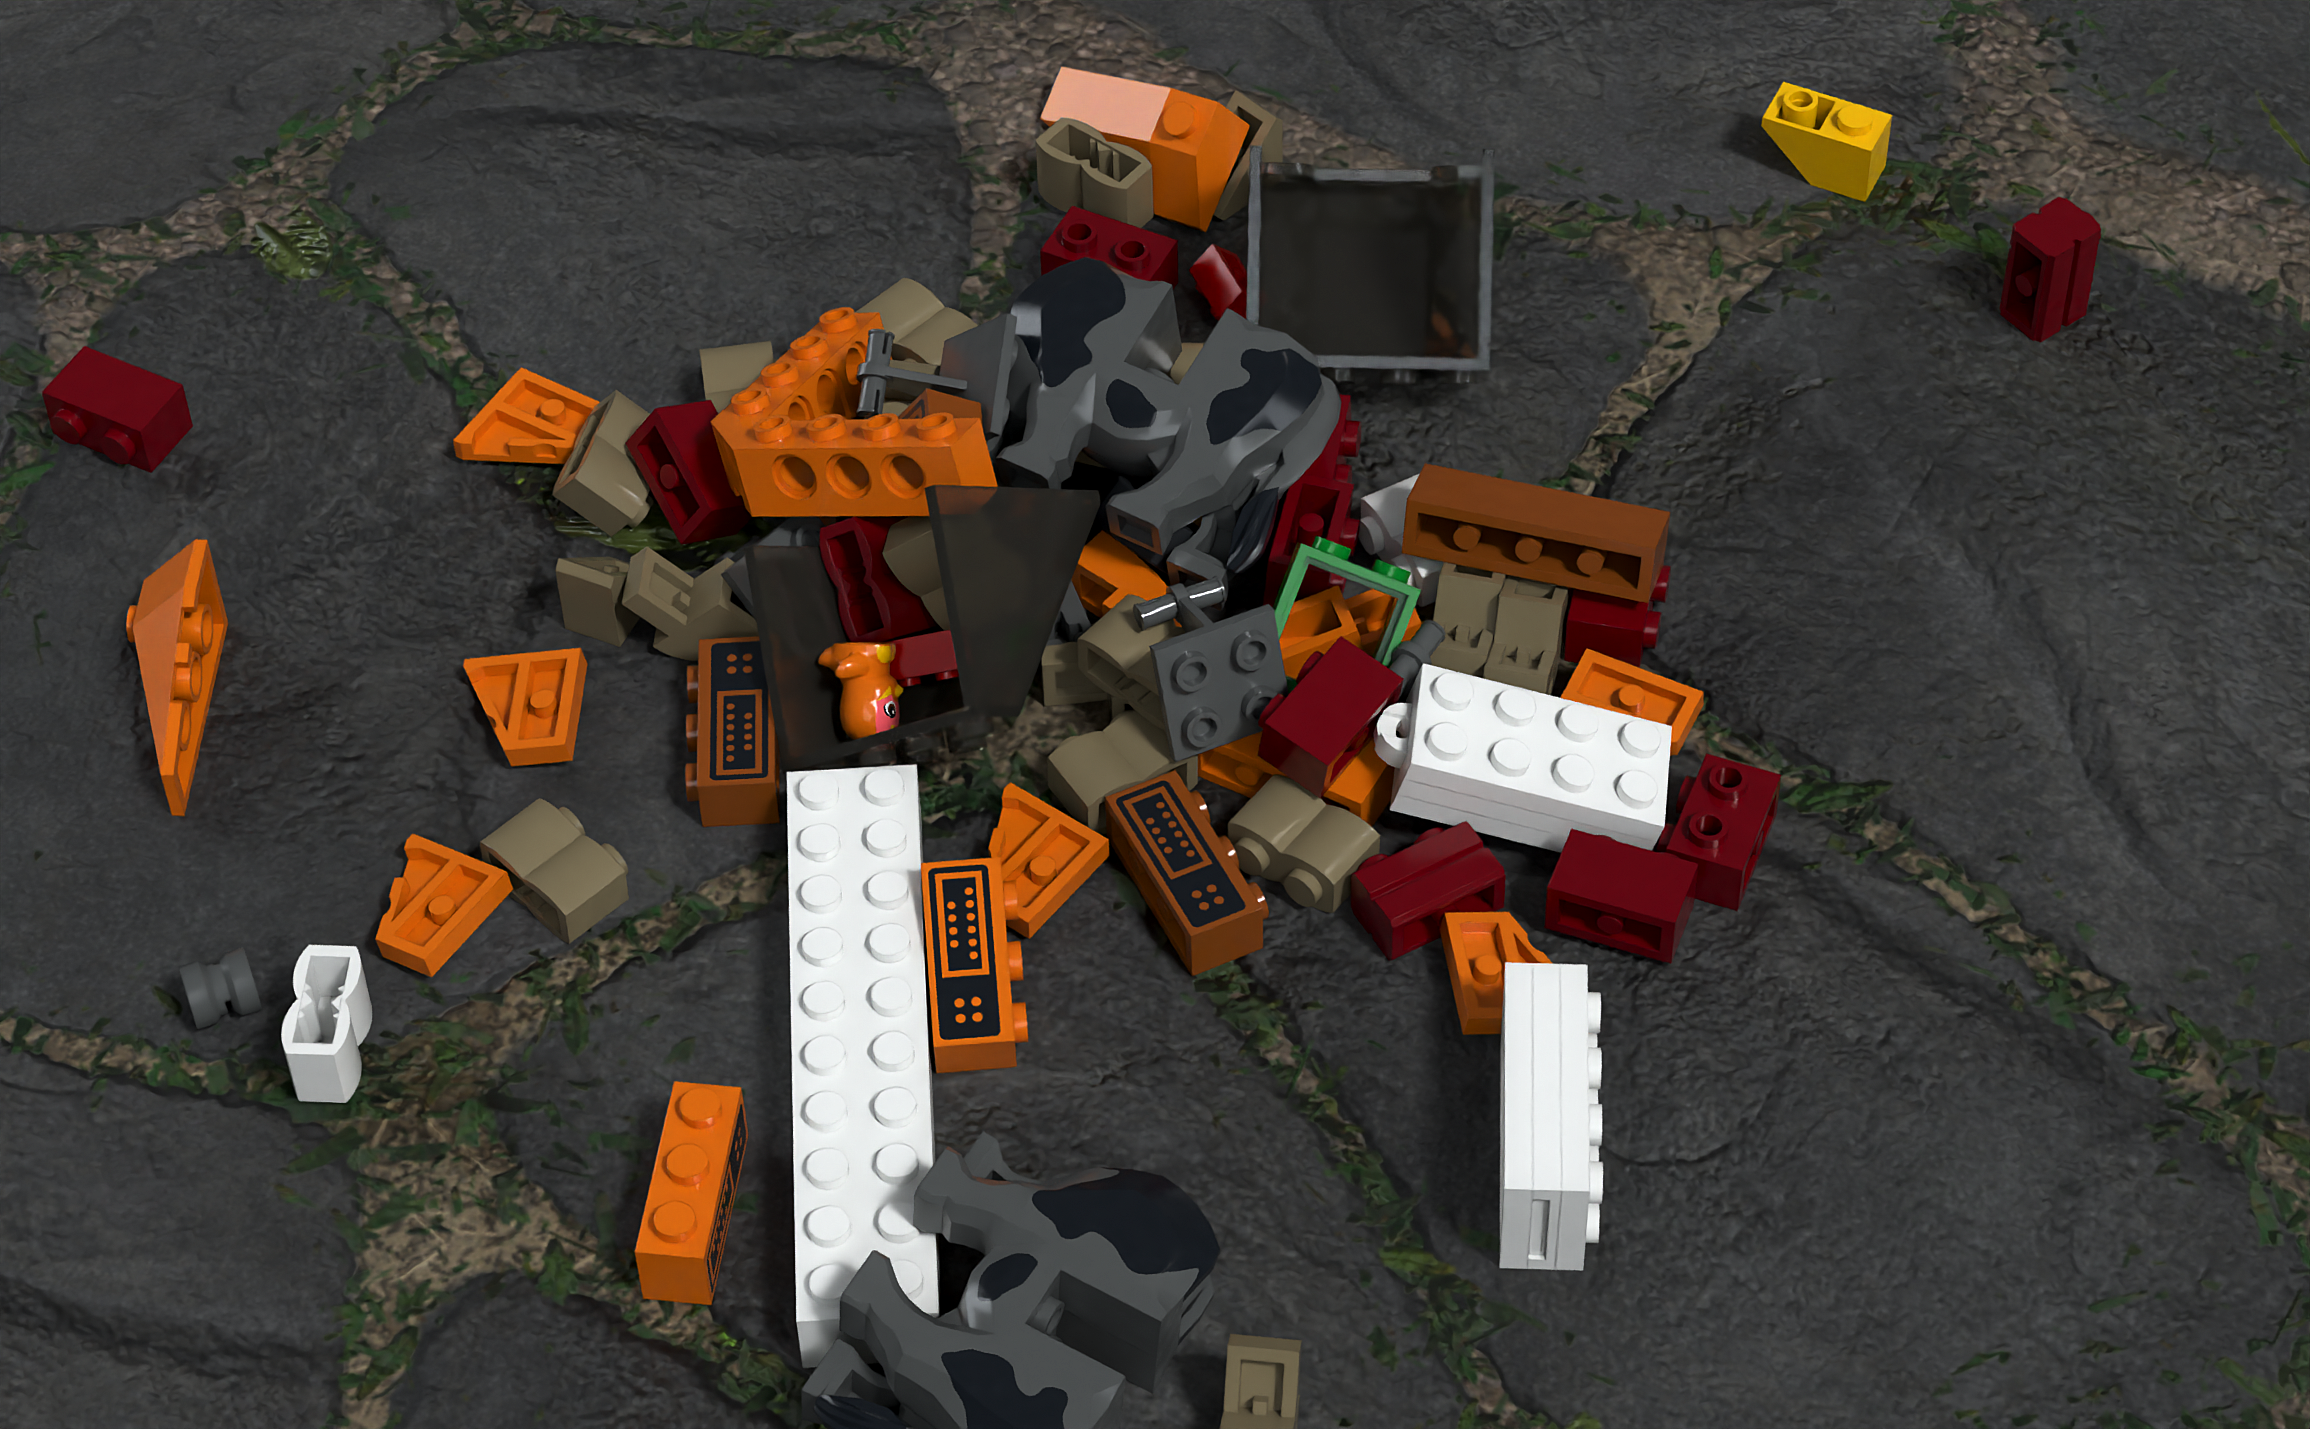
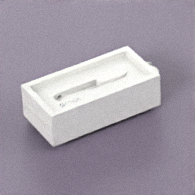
M1423 663L1406 702L1388 706L1380 715L1373 732L1374 750L1377 755L1388 765L1395 767L1390 810L1452 826L1467 821L1476 832L1560 853L1563 850L1571 828L1593 835L1609 836L1616 841L1652 851L1665 827L1672 726Z
M1505 962L1500 1040L1499 1268L1583 1271L1585 1243H1598L1599 1204H1602L1603 1162H1599V1146H1601L1602 1104H1598V1089L1601 1088L1602 1052L1601 1048H1597V1033H1600L1601 993L1588 992V966L1586 964Z

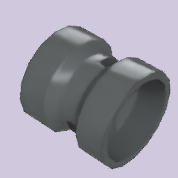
M243 947L224 952L219 960V964L213 965L211 963L205 965L195 961L178 966L197 1030L216 1025L220 1017L228 1014V1011L234 1010V1012L241 1016L262 1011L258 992Z

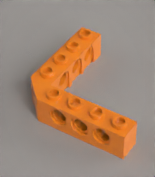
M841 307L822 314L819 317V322L809 332L795 339L790 344V349L775 363L764 367L761 370V376L748 388L735 394L731 398V403L711 421V425L730 489L736 496H742L745 508L752 517L970 516L998 487L980 418H953L952 414L941 412L925 416L922 419H898V416L893 413L879 414L868 419H854L857 416L856 410L858 409L862 384L856 378L857 368L860 363L865 362L869 337L868 331L871 329L884 330L879 312L855 313L853 308Z

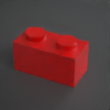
M1213 243L1189 269L1197 282L1195 285L1197 291L1207 298L1211 305L1210 312L1218 321L1227 308L1250 321L1266 303L1237 254Z
M962 627L885 642L895 643L896 654L890 663V675L897 680L901 687L921 684L920 676L935 673L936 681L959 677L958 669L969 666Z

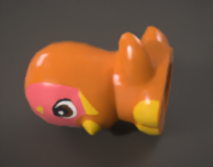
M834 643L833 646L826 648L818 659V663L833 670L836 677L843 684L840 720L843 730L856 742H885L894 735L899 725L898 698L903 693V688L890 675V663L896 654L895 643Z

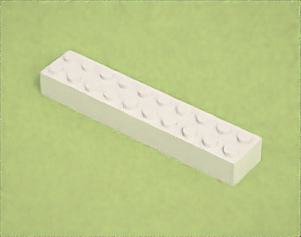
M917 764L787 772L796 1323L803 1368L817 1367L837 1338L853 1346L866 1364L879 1363L865 1340L856 1339L839 1331L840 1298L842 1293L873 1250L890 1258L899 1286L916 1306L936 1319L942 1316L938 1233H926L913 1226L914 1194L935 1163L927 946L921 863H923L922 821Z

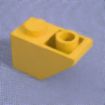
M1783 81L1762 117L1761 126L1810 185L1866 202L1886 166L1892 115Z

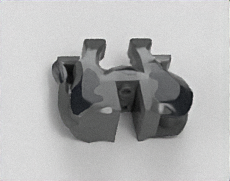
M1087 257L1063 264L1044 274L1019 295L1013 302L1010 312L1011 315L1017 316L1014 339L1018 344L1017 358L1009 373L1006 398L1009 400L1010 410L1008 419L1001 430V435L986 442L998 487L981 505L1002 514L1009 506L1014 491H1018L1040 502L1054 506L1060 496L1061 482L1072 475L1074 462L1078 453L1082 451L1089 458L1118 475L1148 481V483L1138 489L1111 497L1106 505L1111 533L1163 555L1173 533L1202 516L1201 526L1198 531L1185 543L1175 547L1166 560L1170 585L1181 583L1186 588L1218 576L1228 596V581L1235 575L1252 567L1263 556L1274 527L1280 498L1319 457L1336 427L1342 403L1337 386L1332 380L1320 374L1317 357L1288 334L1254 325L1228 308L1223 313L1180 384H1175L1167 374L1182 352L1172 284L1165 281L1136 279L1106 262ZM1220 602L1210 607L1221 611L1225 602Z
M984 1131L964 1158L960 1153L948 1146L916 1189L914 1194L913 1226L926 1233H942L948 1242L974 1248L985 1255L984 1259L971 1272L958 1308L937 1319L923 1312L907 1297L899 1286L890 1258L873 1250L842 1293L840 1298L839 1331L856 1339L865 1340L875 1358L883 1367L886 1377L874 1372L861 1359L853 1346L837 1338L801 1390L802 1420L823 1424L827 1429H1120L1125 1380L1153 1394L1160 1384L1176 1348L1200 1321L1215 1294L1210 1273L1220 1254V1247L1212 1226L1198 1205L1180 1187L1161 1175L1134 1169L1097 1167L1041 1182L1014 1173L1003 1161L998 1139Z

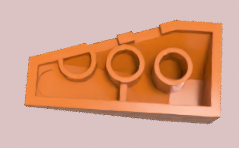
M1062 66L1040 117L1049 127L1061 117L1082 121L1098 130L1106 142L1120 143L1139 151L1152 165L1154 214L1159 218L1206 232L1250 127L1248 123L1214 100L1170 87Z
M195 539L144 579L138 605H131L127 613V637L130 643L136 644L160 774L172 816H185L228 627V619L208 540Z

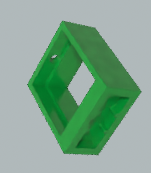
M1319 536L1315 537L1312 547L1297 542L1272 606L1279 639L1307 567L1310 564L1395 597L1372 656L1389 668L1393 663V651L1402 641L1421 592L1420 589L1407 585L1411 572L1375 559L1371 570L1347 561L1352 549ZM1285 675L1288 693L1290 694L1298 684L1296 683V678Z

